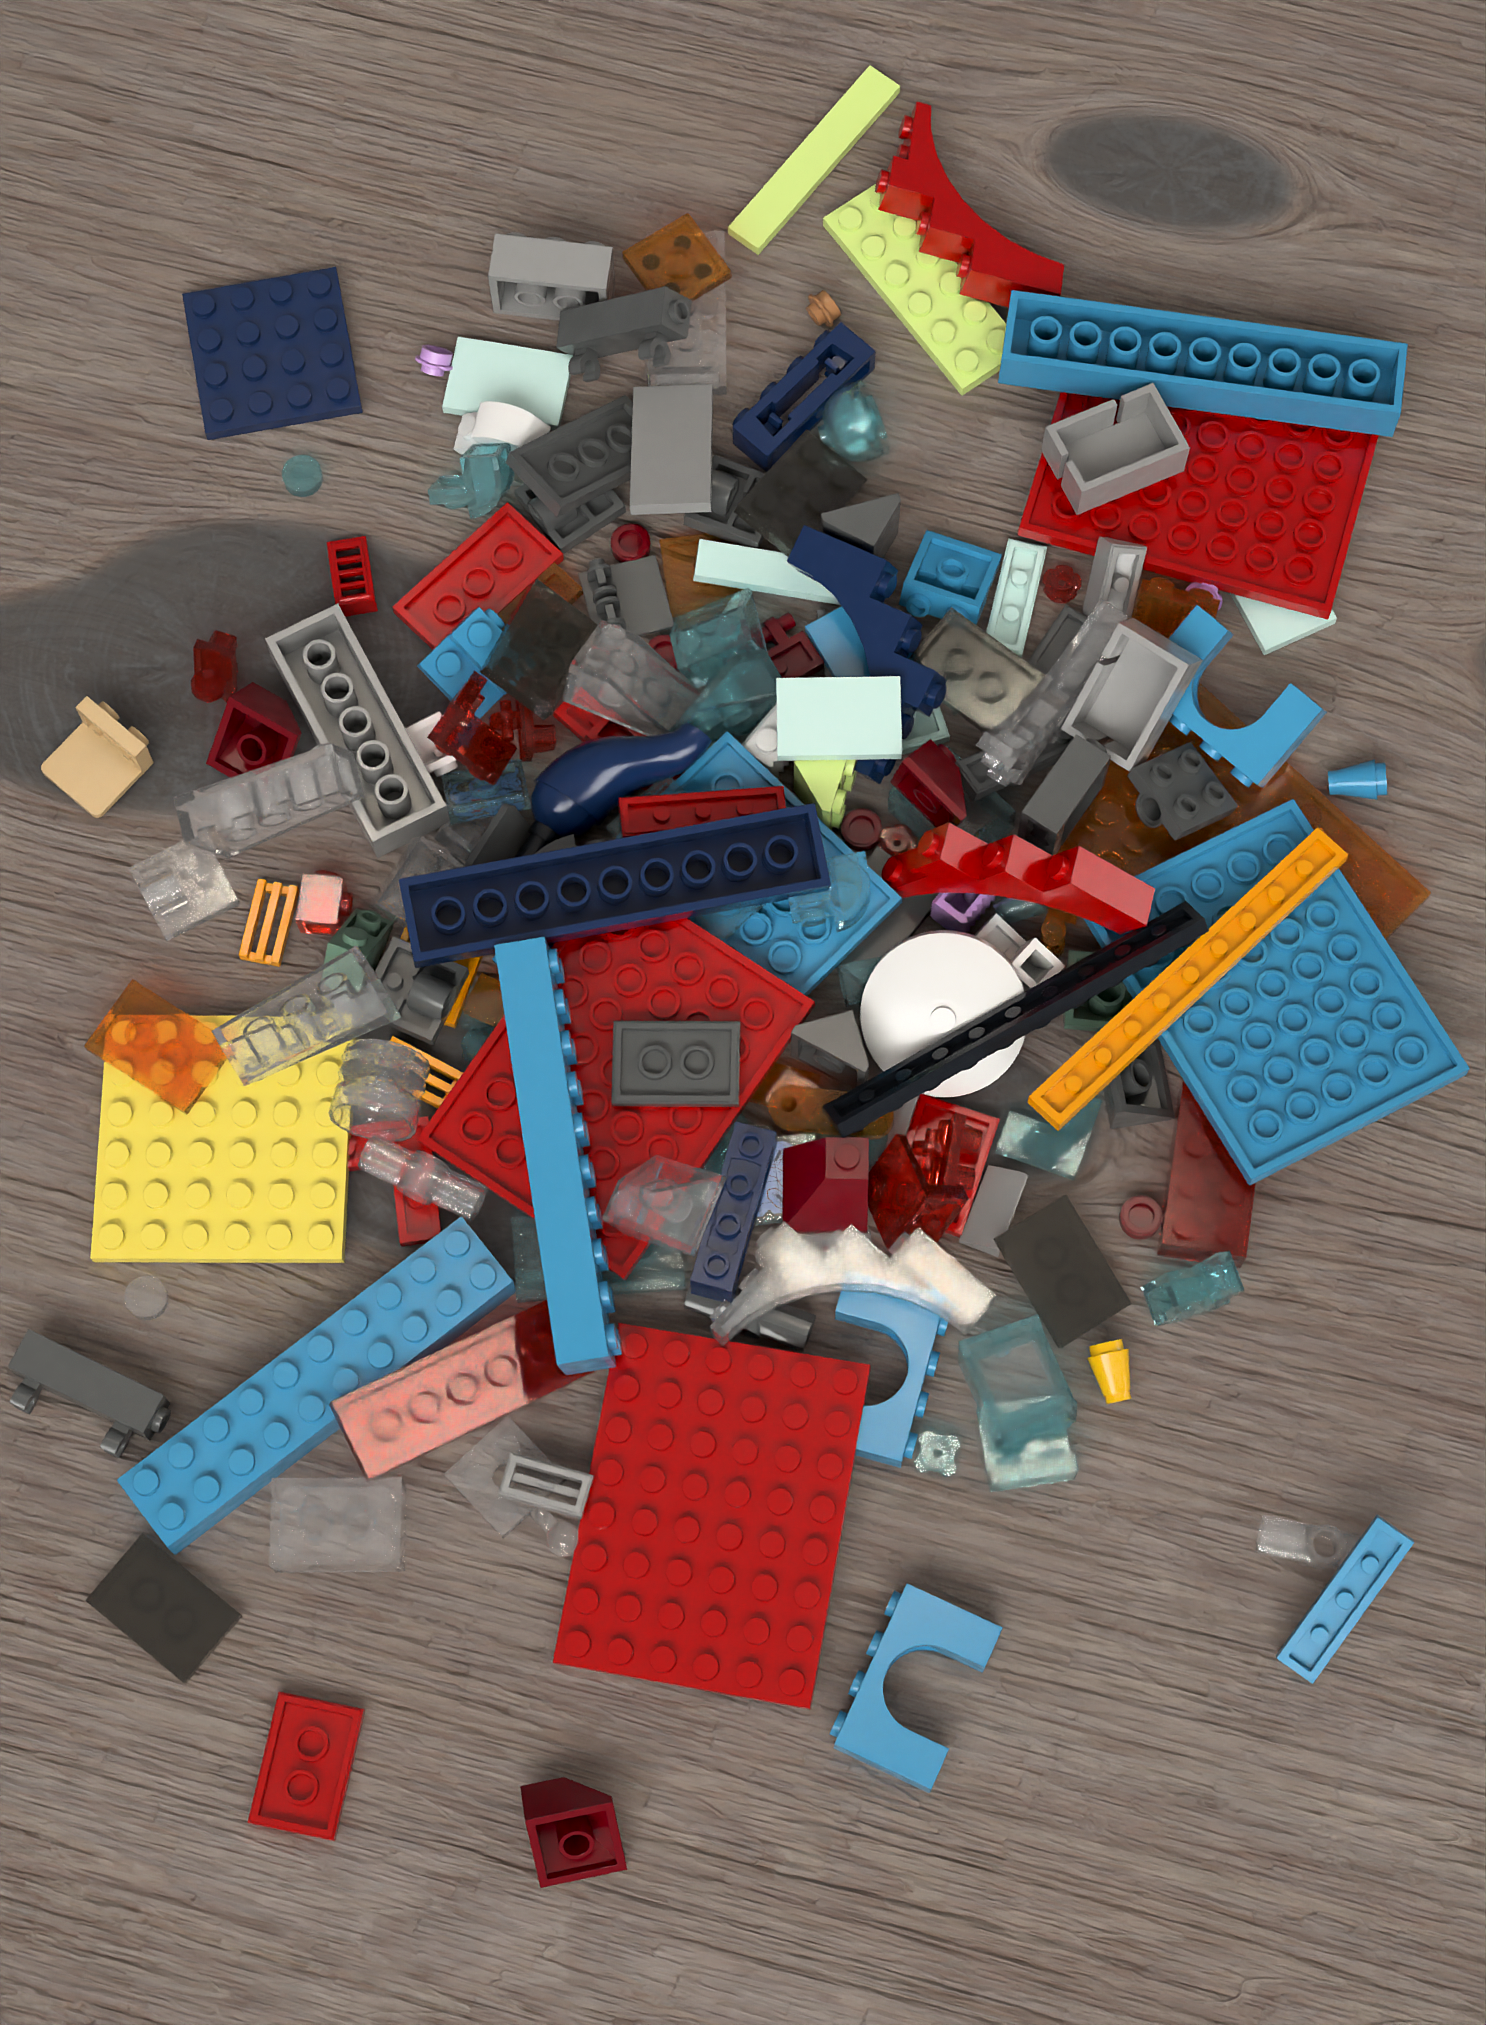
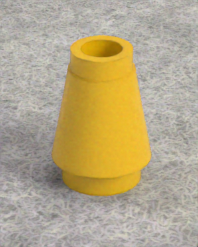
M1122 1339L1089 1346L1091 1357H1088L1087 1360L1101 1392L1105 1396L1106 1404L1131 1399L1129 1349H1124Z

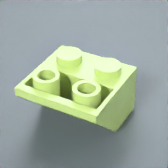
M857 760L794 761L793 790L798 799L804 805L815 803L818 818L831 831L833 827L840 829L846 810L844 803L847 791H852L857 771L854 770Z

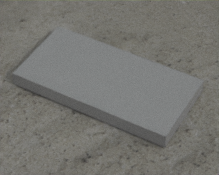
M712 384L633 387L630 477L631 515L711 512Z

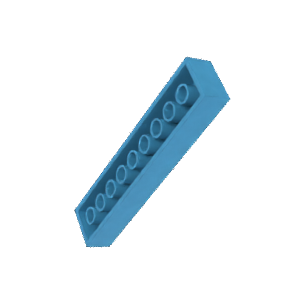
M1011 290L998 383L1120 400L1122 395L1154 383L1168 407L1393 437L1401 415L1408 344Z
M545 937L494 945L556 1363L565 1375L617 1367L615 1356L622 1355L619 1331L615 1329L614 1323L610 1324L609 1313L616 1312L612 1287H609L608 1281H603L602 1275L603 1271H609V1262L606 1246L602 1244L601 1238L597 1239L596 1230L603 1229L599 1203L596 1204L595 1196L591 1197L589 1188L596 1187V1177L593 1163L590 1162L589 1155H584L583 1147L590 1146L587 1122L583 1120L582 1113L577 1112V1106L584 1105L581 1082L577 1080L576 1072H571L570 1066L578 1064L574 1039H571L570 1031L565 1030L564 1024L571 1023V1014L568 999H565L563 989L558 987V984L565 983L562 960L558 956L557 948L550 949Z
M459 1217L119 1477L117 1482L166 1547L174 1555H177L515 1294L516 1289L513 1280L463 1217Z

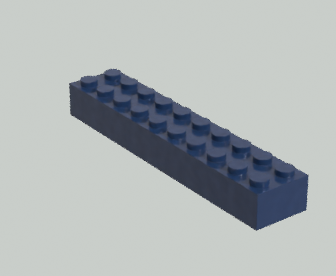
M815 803L399 879L415 968L495 954L494 945L539 937H545L548 944L826 893L831 886Z

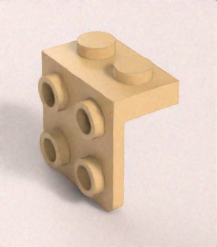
M86 696L76 706L82 723L43 762L41 770L44 776L89 814L99 818L124 795L154 762L147 748L149 741L139 730L133 726L127 730L118 722L120 717L108 704L101 701L97 705Z

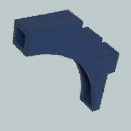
M804 525L787 562L798 572L823 585L835 596L846 611L863 644L870 677L900 676L902 739H906L914 725L913 715L915 711L930 717L933 709L941 705L946 694L945 684L947 680L937 671L907 658L909 653H913L920 643L922 636L920 630L923 625L912 615L883 603L885 598H889L896 588L898 570L889 561ZM896 759L858 760L854 770L865 778L881 784L884 776H888L893 770Z

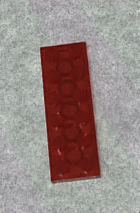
M545 1300L331 1401L329 1406L366 1481L369 1482L594 1374L596 1371L565 1375L557 1366L548 1302Z

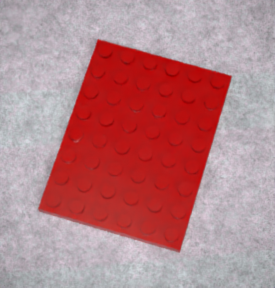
M1060 392L1051 424L1112 399ZM1114 399L1118 406H1117L1116 415H1115V419H1114V424H1113V425L1118 424L1117 421H1116V417H1117V412H1118L1120 400H1117V399ZM1167 406L1190 447L1184 471L1079 515H1076L1061 487L1062 478H1056L1043 453L1041 454L1018 529V536L1095 556L1099 537H1108L1144 545L1147 547L1143 570L1191 583H1207L1216 586L1220 591L1328 620L1379 435Z
M687 918L555 942L551 948H557L565 975V983L558 984V987L563 989L565 999H568L571 1023L564 1024L565 1030L570 1031L571 1039H574L578 1064L570 1066L571 1072L575 1071L577 1080L581 1082L584 1105L577 1106V1112L582 1113L583 1120L587 1122L590 1146L583 1147L584 1155H589L596 1177V1187L589 1188L590 1196H595L596 1204L599 1203L603 1229L596 1230L597 1239L601 1238L602 1244L606 1246L609 1271L624 1281L633 1271L791 1041V1032L795 1025L803 1024L815 1007V1001ZM504 1014L417 1140L535 1220ZM614 1021H740L739 1107L612 1106Z
M618 1323L617 1329L621 1340L622 1355L615 1356L617 1367L609 1368L589 1474L594 1475V1480L590 1487L583 1517L579 1523L553 1663L811 1710L871 1365Z

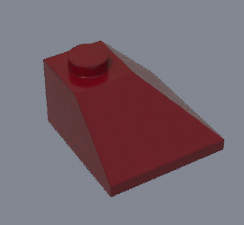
M254 682L229 696L206 764L272 802L277 801L302 734L287 701Z
M930 739L902 761L890 782L935 828L946 823L959 827L967 816L960 768L955 764L956 758L947 747L942 744L937 746Z
M825 1137L783 1149L782 1233H867L869 1138Z
M565 1777L520 1786L525 1823L540 1888L627 1870L612 1796Z

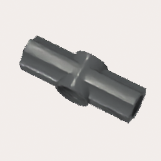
M744 1284L737 1287L732 1304L691 1294L690 1286L684 1302V1308L724 1322L727 1328L736 1333L759 1339L762 1336L800 1351H804L816 1319L814 1314L775 1301L774 1296Z

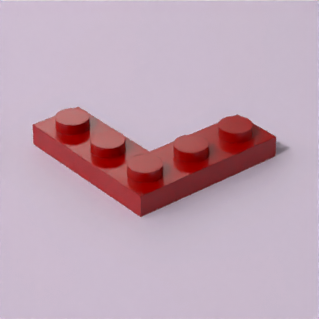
M428 1116L350 1126L349 1171L392 1167L401 1247L425 1244L442 1231L434 1153L417 1140L430 1121Z

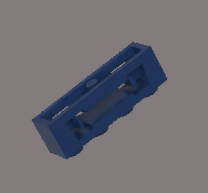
M842 322L832 331L825 330L817 338L813 349L805 357H797L788 367L787 374L778 383H770L761 393L760 400L751 409L745 408L736 416L732 424L733 444L768 473L875 369L876 351ZM826 367L824 375L827 378L788 415L789 422L782 428L784 420L780 417L819 380V373Z
M735 1122L691 1275V1294L728 1304L733 1303L777 1148L776 1131Z

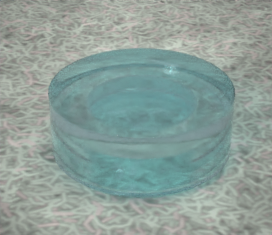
M294 456L285 463L282 469L284 485L295 496L307 497L313 495L322 485L323 474L321 467L310 456Z

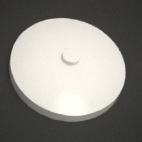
M936 930L920 933L905 939L891 948L871 972L863 992L860 1007L863 1037L873 1059L885 1071L1024 993L1025 988L1018 972L1009 959L987 941L968 933L953 930ZM1025 1036L1014 1041L1008 1048L998 1050L980 1060L971 1069L957 1073L943 1081L937 1088L922 1094L933 1097H956L973 1093L990 1085L1005 1073L1014 1062L1023 1045Z

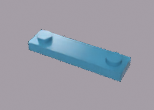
M1376 1515L1278 1651L1276 1659L1313 1684L1412 1547L1414 1540L1379 1515Z

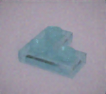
M1093 1098L1059 1131L1051 1124L1009 1111L995 1153L1075 1180L1102 1100Z

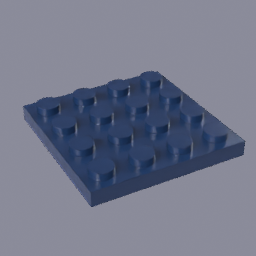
M336 267L182 294L207 440L363 413Z

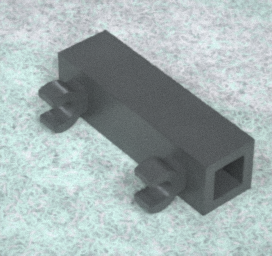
M664 286L560 311L556 348L569 355H573L568 365L569 374L577 375L584 373L583 381L585 382L599 379L600 364L597 358L638 349L639 359L654 358V367L668 365L670 361V348L667 343L688 338L692 300Z
M30 1329L27 1330L8 1365V1368L15 1375L23 1378L22 1383L16 1388L10 1400V1403L15 1408L30 1415L42 1389L60 1396L114 1423L106 1433L100 1447L104 1449V1452L119 1459L124 1453L132 1433L150 1441L155 1432H162L171 1414V1410L168 1409L170 1402L163 1394Z

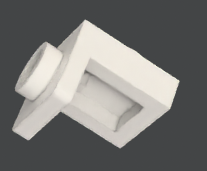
M440 711L405 727L429 773L434 771L436 777H439L458 767L455 760L464 755L461 749L457 747Z

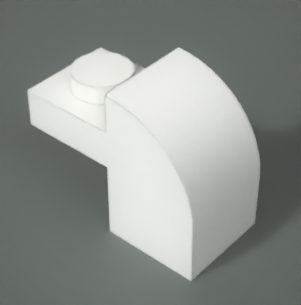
M484 401L480 402L478 412L463 414L458 427L454 450L462 456L492 452L506 462L509 452L549 433L551 427L522 408L501 402Z
M997 913L992 915L974 935L992 944L1009 959L1018 972L1025 991L1054 976L1065 967L1036 937L1026 942Z

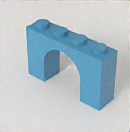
M1196 605L1169 637V640L1201 658L1203 661L1169 722L1186 736L1192 730L1201 737L1203 741L1199 747L1217 762L1223 756L1233 764L1234 768L1230 773L1249 788L1254 782L1263 788L1327 712L1295 685L1290 683L1265 714L1255 723L1241 729H1223L1214 726L1205 717L1200 708L1198 685L1204 670L1234 634L1204 609Z
M846 1271L835 1311V1320L872 1329L889 1336L901 1348L907 1363V1376L900 1390L885 1402L863 1407L856 1456L901 1468L904 1457L909 1459L913 1457L918 1434L910 1431L914 1417L923 1418L929 1393L921 1390L925 1376L934 1377L940 1352L933 1351L932 1349L936 1334L945 1336L951 1312L943 1310L946 1297Z
M907 1583L902 1594L894 1590L884 1612V1615L891 1617L885 1633L876 1630L866 1652L867 1655L873 1657L867 1673L858 1670L848 1692V1695L855 1697L848 1713L840 1710L830 1735L837 1738L834 1749L930 1793L949 1748L903 1727L893 1718L884 1700V1678L890 1667L899 1658L911 1652L922 1650L941 1653L983 1673L1003 1627Z

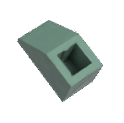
M356 908L328 942L319 985L358 998L368 986L375 973L393 929L394 921L383 918L375 911Z

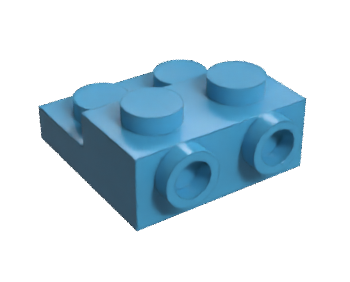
M926 530L903 583L899 605L906 607L907 611L916 617H924L928 614L944 619L945 623L952 629L961 630L968 627L975 630L986 604L988 592L1000 566L1002 554Z
M480 607L474 609L417 665L472 724L476 723L535 666L529 660L533 656L530 648L519 638L511 641L501 630L505 626L503 620L493 610L488 608L484 612Z

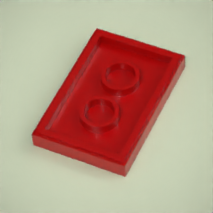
M920 1094L881 1212L960 1238L1000 1119Z
M278 1692L248 1823L335 1841L365 1710Z

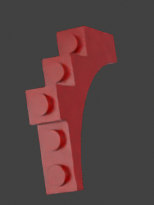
M916 102L911 116L904 115L900 125L898 138L904 139V143L899 145L896 156L893 155L888 169H881L875 186V192L880 193L878 210L917 220L915 234L921 236L919 252L958 263L956 277L961 278L960 295L1008 308L1011 290L1060 297L1064 264L1037 255L1010 241L984 222L962 199L948 179L936 153L931 131V105Z
M946 823L924 832L918 847L888 858L881 872L882 879L902 899L933 893H974L1002 896L1063 910L1093 921L1118 934L1147 926L1155 888L1080 846L1052 856L1015 834L987 844L951 823Z

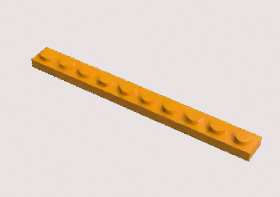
M1317 827L1209 928L1208 932L1201 935L1028 1097L1027 1103L1059 1131L1345 863L1348 853Z

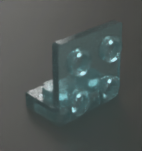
M1059 1395L984 1405L977 1408L976 1415L990 1492L1075 1480L1079 1471L1076 1454H1071L1062 1401Z

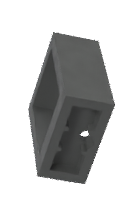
M1075 735L1023 809L1018 828V837L1052 856L1059 851L1105 784L1111 755L1107 754V750L1102 744L1094 739L1087 738L1085 740L1079 735Z

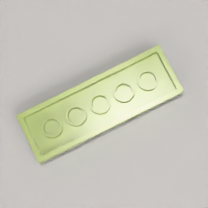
M874 184L823 218V226L961 396H963L1000 371L1006 323L989 302L959 294L961 278L956 277L958 266L956 262L919 252L921 236L915 234L917 220L878 210L880 193L875 192L876 184Z

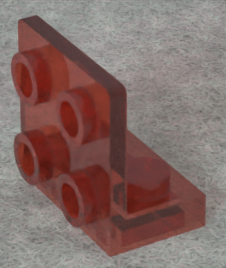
M474 670L448 704L427 738L434 742L437 749L443 754L453 756L465 765L474 777L495 785L517 750V747L475 716L476 710L485 699L480 694V691L487 682V679Z
M896 1134L869 1172L868 1208L888 1252L930 1253L969 1200L963 1186L930 1185L927 1183L905 1134Z

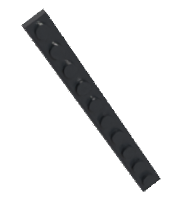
M1187 901L1179 904L1149 921L1147 926L1131 931L825 1104L822 1107L829 1121L843 1138L851 1133L863 1130L874 1120L889 1112L900 1109L906 1102L926 1091L937 1088L943 1081L957 1073L971 1069L980 1060L998 1050L1008 1048L1017 1039L1035 1029L1045 1027L1056 1017L1070 1009L1082 1006L1088 999L1108 988L1119 985L1125 978L1139 970L1156 964L1162 957L1176 949L1190 945L1196 938L1209 931L1205 919Z

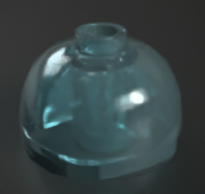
M861 380L843 386L830 396L823 409L824 424L818 427L820 437L826 448L833 446L840 457L857 463L878 459L888 455L890 451L889 446L882 448L880 438H887L886 429L872 395L864 398L860 389L867 387Z

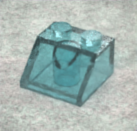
M750 588L676 617L669 635L677 668L696 689L769 659Z

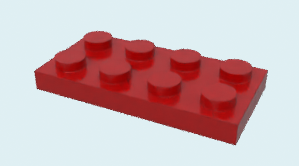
M507 502L392 606L393 612L433 650L477 607H480L484 612L489 608L500 618L504 616L564 560L563 553Z

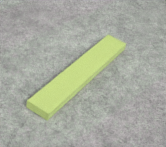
M870 65L728 226V234L759 255L898 96L900 85Z

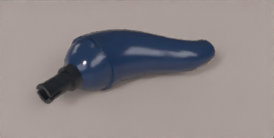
M684 723L668 733L650 736H606L587 740L567 750L552 761L534 780L536 785L531 795V810L535 821L528 829L529 837L514 858L535 854L547 844L562 837L574 834L575 838L586 834L594 825L598 826L604 821L611 810L618 805L619 798L628 797L641 788L672 778L688 770L706 752L712 740L695 726Z

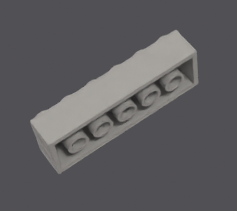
M337 603L265 638L270 656L376 857L379 858L450 823L447 805L339 604Z

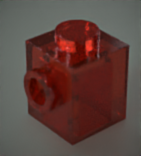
M318 870L314 874L303 873L295 919L299 931L306 934L334 936L343 925L344 916L349 917L352 913L353 892H348L344 878L339 877L334 872Z

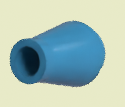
M1375 759L1339 770L1328 771L1329 795H1344L1377 800V796L1387 795L1385 763H1375Z

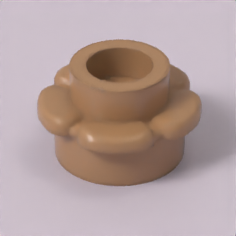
M824 290L814 296L810 294L808 296L810 305L806 307V310L811 319L818 326L825 323L826 326L833 327V321L841 316L834 300Z

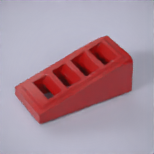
M366 536L326 542L335 604H339L345 617L377 612V601ZM360 549V554L337 558V552ZM362 562V567L339 570V565ZM364 576L363 580L341 583L342 578ZM365 588L366 590L363 593L343 596V591Z

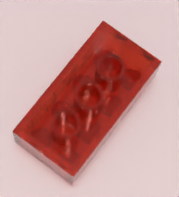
M1183 1082L1177 1097L1157 1256L1241 1268L1247 1257L1256 1183L1248 1185L1188 1086Z

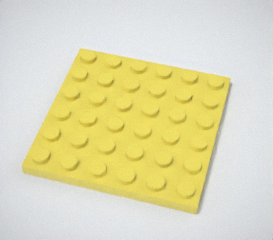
M354 1015L107 1016L90 1259L93 1262L345 1263L349 1181L348 1159H350L349 1139H351L350 1126L352 1120L356 1018Z

